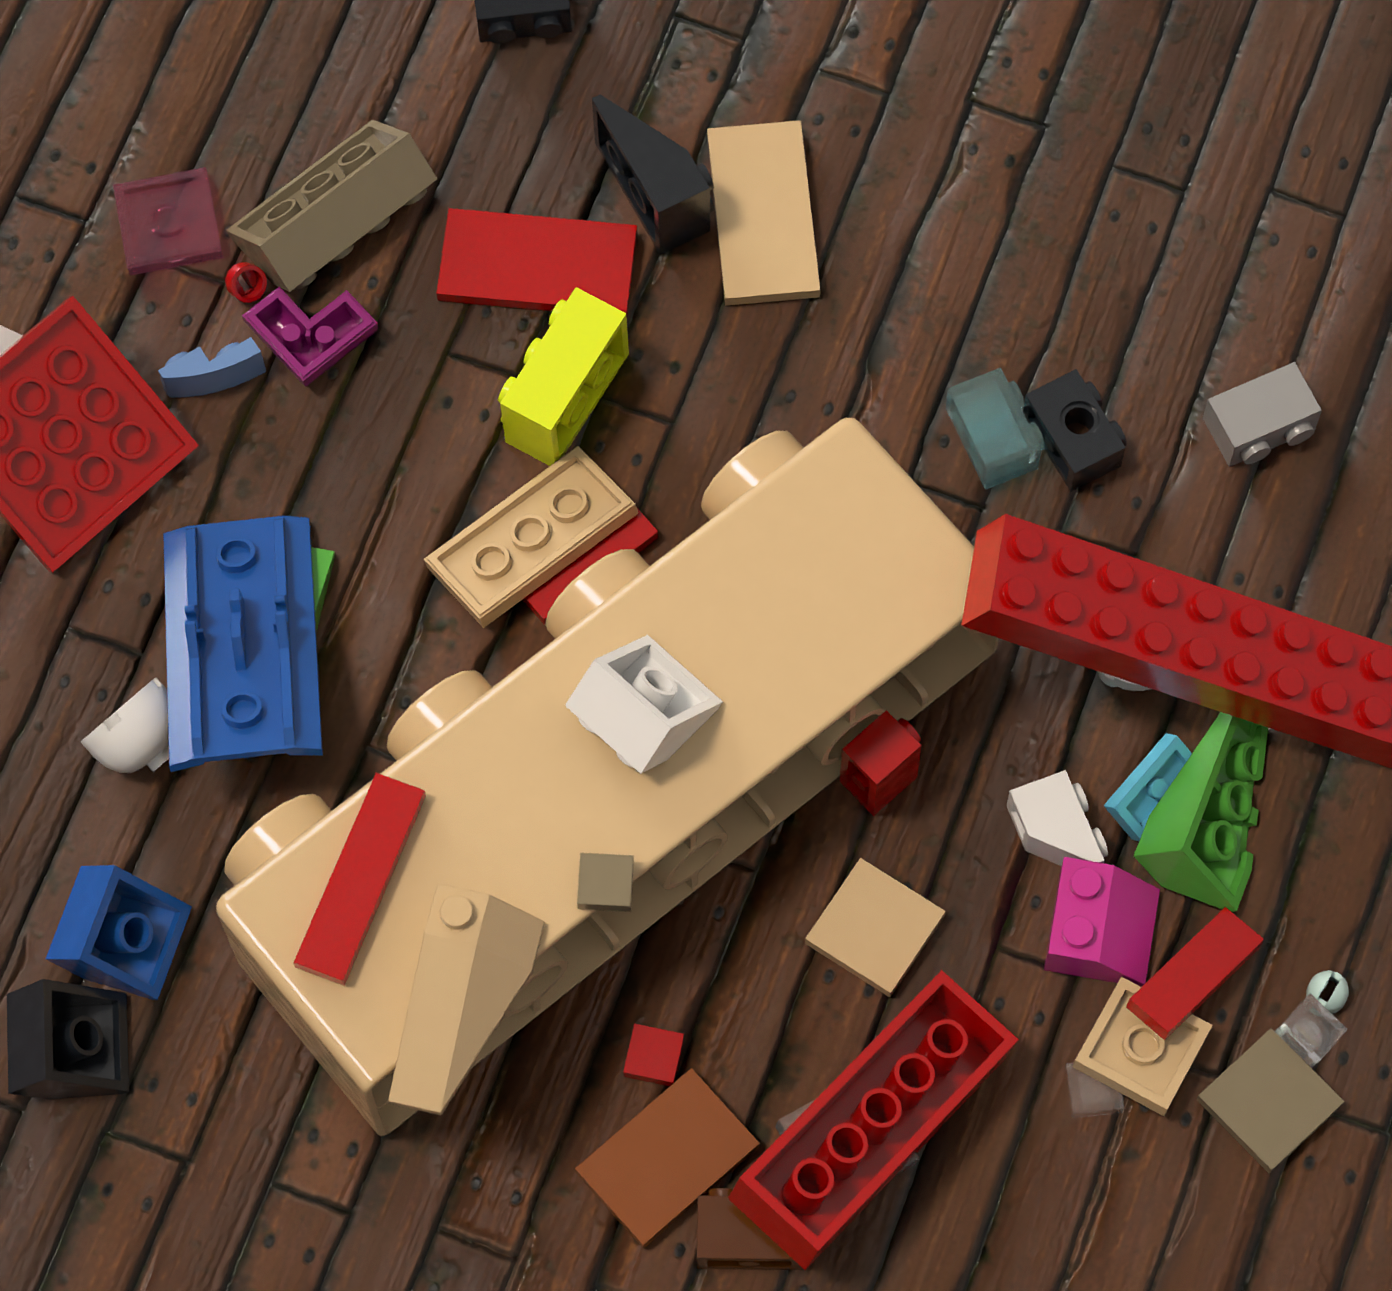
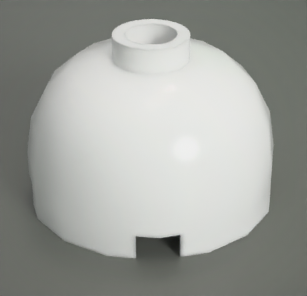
M155 677L81 741L82 745L102 765L116 772L133 773L145 765H148L154 772L169 759L166 687Z

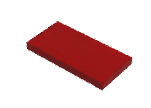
M448 208L436 293L437 300L553 311L556 304L561 299L567 301L577 287L623 311L627 315L637 240V225Z

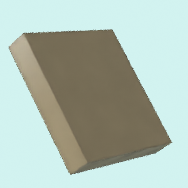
M1272 1028L1204 1089L1196 1099L1269 1174L1345 1102Z

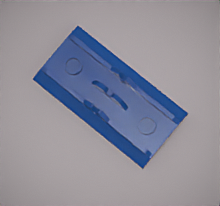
M275 516L185 526L163 533L170 771L191 768L211 761L284 753L288 755H323L310 519L307 517Z

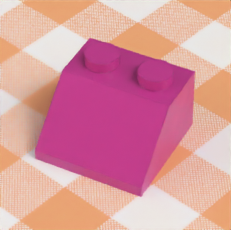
M1064 857L1058 879L1044 970L1118 983L1120 978L1123 977L1142 987L1146 983L1160 889L1115 865Z

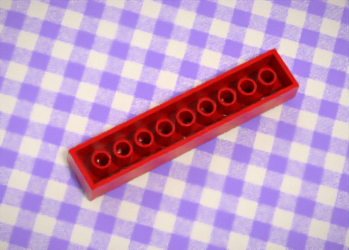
M1004 514L977 531L961 626L1392 768V646L1008 514Z

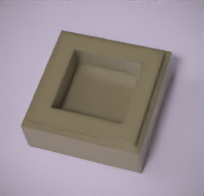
M580 853L578 909L631 912L633 855Z

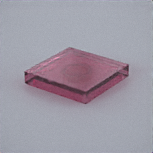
M206 167L113 185L129 275L223 258Z

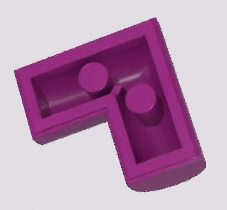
M280 287L276 288L242 315L243 321L305 387L378 331L376 320L347 290L310 319Z

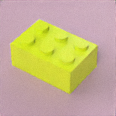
M577 287L567 301L561 299L556 304L549 318L550 327L542 340L535 338L524 356L523 362L525 366L517 378L511 376L505 382L498 397V402L501 406V422H503L505 442L548 466H551L565 455L629 355L626 313Z

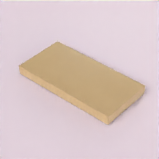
M801 120L707 128L725 306L820 297Z
M577 446L424 558V561L431 573L474 619L485 628L637 515L638 510L636 504Z

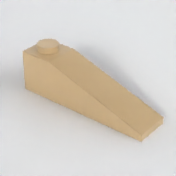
M437 883L423 935L390 1089L389 1104L442 1115L475 1064V1058L493 1030L496 1031L504 1019L506 1010L520 988L523 989L531 977L545 925L543 920L490 894Z

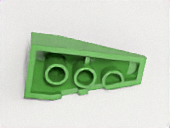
M1220 712L1151 812L1134 857L1161 887L1219 909L1226 907L1231 912L1237 911L1252 871L1254 854L1246 851L1249 827L1257 826L1259 810L1252 807L1254 781H1258L1263 777L1268 727Z

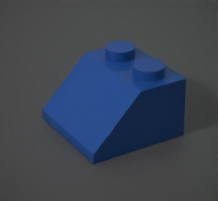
M116 865L81 866L47 953L46 960L83 979L151 1000H158L192 906Z

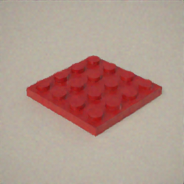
M69 296L0 355V515L49 572H54L199 446L74 296Z

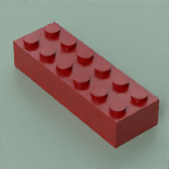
M941 970L738 1179L728 1199L806 1270L1004 1062L1019 1039Z

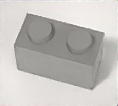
M1293 362L1209 398L1203 420L1230 467L1242 461L1245 464L1258 462L1266 457L1272 448L1286 442L1288 445L1293 446L1307 440L1314 434L1322 410L1296 363Z

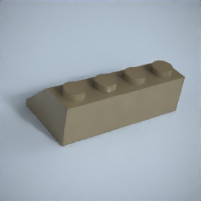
M371 120L238 220L226 232L247 257L263 270L272 284L289 292L298 290L309 285L316 278V272L328 262L338 261L347 256L354 248L353 243L366 233H374L385 227L391 219L390 215L403 205L407 206L419 201L427 193L426 188L438 178L410 133Z

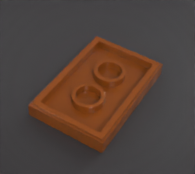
M690 1068L575 1168V1173L644 1249L696 1204L698 1196H705L709 1190L713 1189L760 1148V1143L697 1073Z

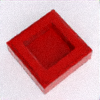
M634 1023L623 1076L671 1086L675 1082L684 1043V1034Z

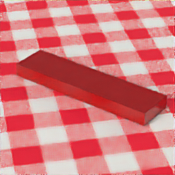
M379 773L375 774L293 962L295 968L345 986L425 800V790Z

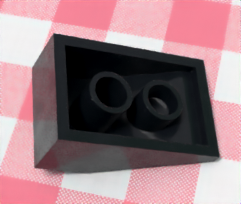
M601 94L592 98L595 144L659 254L662 255L710 232V212L714 211L710 190L714 189V184L703 163L696 165L687 149Z

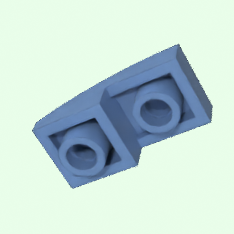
M252 337L241 343L234 342L225 346L218 352L216 358L210 361L200 346L191 352L178 353L166 362L165 367L158 370L166 394L169 398L201 396L235 387L266 372L260 349Z

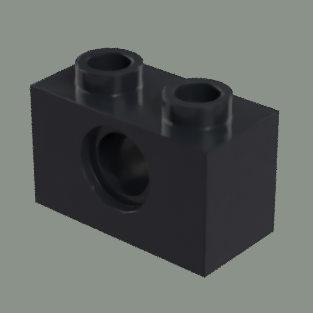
M1077 369L1027 393L1022 413L1070 492L1120 468L1125 447L1127 446L1126 437L1119 424L1115 420L1109 422L1102 411V400L1098 390L1092 382L1088 381L1085 383ZM1072 423H1080L1086 426L1089 431L1084 434H1075L1066 426Z

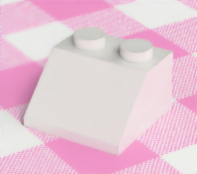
M646 635L594 659L565 706L578 717L579 722L585 729L597 734L614 749L618 758L624 764L635 768L642 774L667 761L719 709L723 701L650 636Z

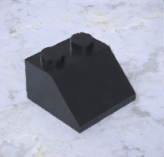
M474 0L480 42L491 41L502 44L511 42L515 38L531 36L553 38L561 33L572 32L569 0Z
M41 979L7 994L8 1094L53 1100L117 1095L129 1092L127 993Z

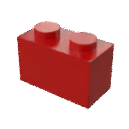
M886 710L842 748L839 781L873 816L917 778L921 744L919 743L921 738L918 732L908 721L903 718L896 720Z

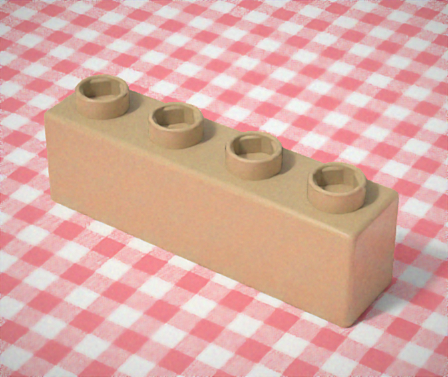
M848 417L839 420L805 447L788 431H774L758 438L728 461L705 490L701 507L703 513L709 518L707 523L651 566L635 550L624 549L603 557L584 570L564 589L548 611L546 627L555 639L492 687L482 674L476 670L461 671L445 678L427 690L409 706L396 721L388 735L387 749L396 762L380 774L425 790L426 797L345 986L295 968L293 962L372 780L333 810L328 807L321 797L315 794L300 795L290 799L264 815L235 843L225 860L224 869L226 876L234 886L220 897L216 905V912L235 957L245 973L379 1136L389 1134L418 1111L389 1104L388 1099L423 935L437 883L490 894L545 922L533 973L524 988H520L506 1010L504 1019L496 1031L493 1030L475 1058L474 1067L840 776L842 748L887 710L896 720L903 718L906 721H910L996 651L999 638L961 626L974 546L858 420ZM648 635L722 700L723 703L667 761L640 774L635 768L624 764L618 758L616 751L597 734L585 729L579 722L578 717L565 704L594 659ZM580 853L633 855L631 912L578 909Z

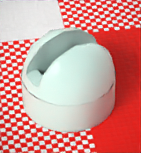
M1331 970L1322 971L1314 975L1306 990L1308 1003L1314 1010L1322 1014L1338 1012L1345 1005L1349 996V987L1346 979L1339 973ZM1331 980L1337 984V987L1327 1002L1319 996L1327 986L1328 981Z

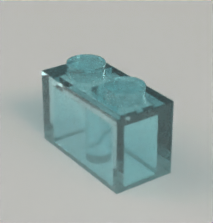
M1002 368L948 388L945 408L985 490L1038 469L1041 450L1045 448L1043 436L1035 422L1028 423L1022 411V408H1024L1022 393L1015 381H1007Z

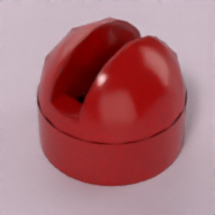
M240 262L233 265L227 271L225 284L228 292L234 298L250 303L258 300L264 294L267 287V278L261 268L252 263ZM240 274L251 287L246 291L243 290L237 279Z

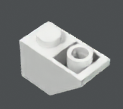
M1066 770L1009 790L1006 806L1025 851L1062 866L1064 857L1104 863L1103 857L1108 856V850L1103 835L1098 828L1091 829L1084 812L1089 810L1084 791L1079 783L1072 785Z

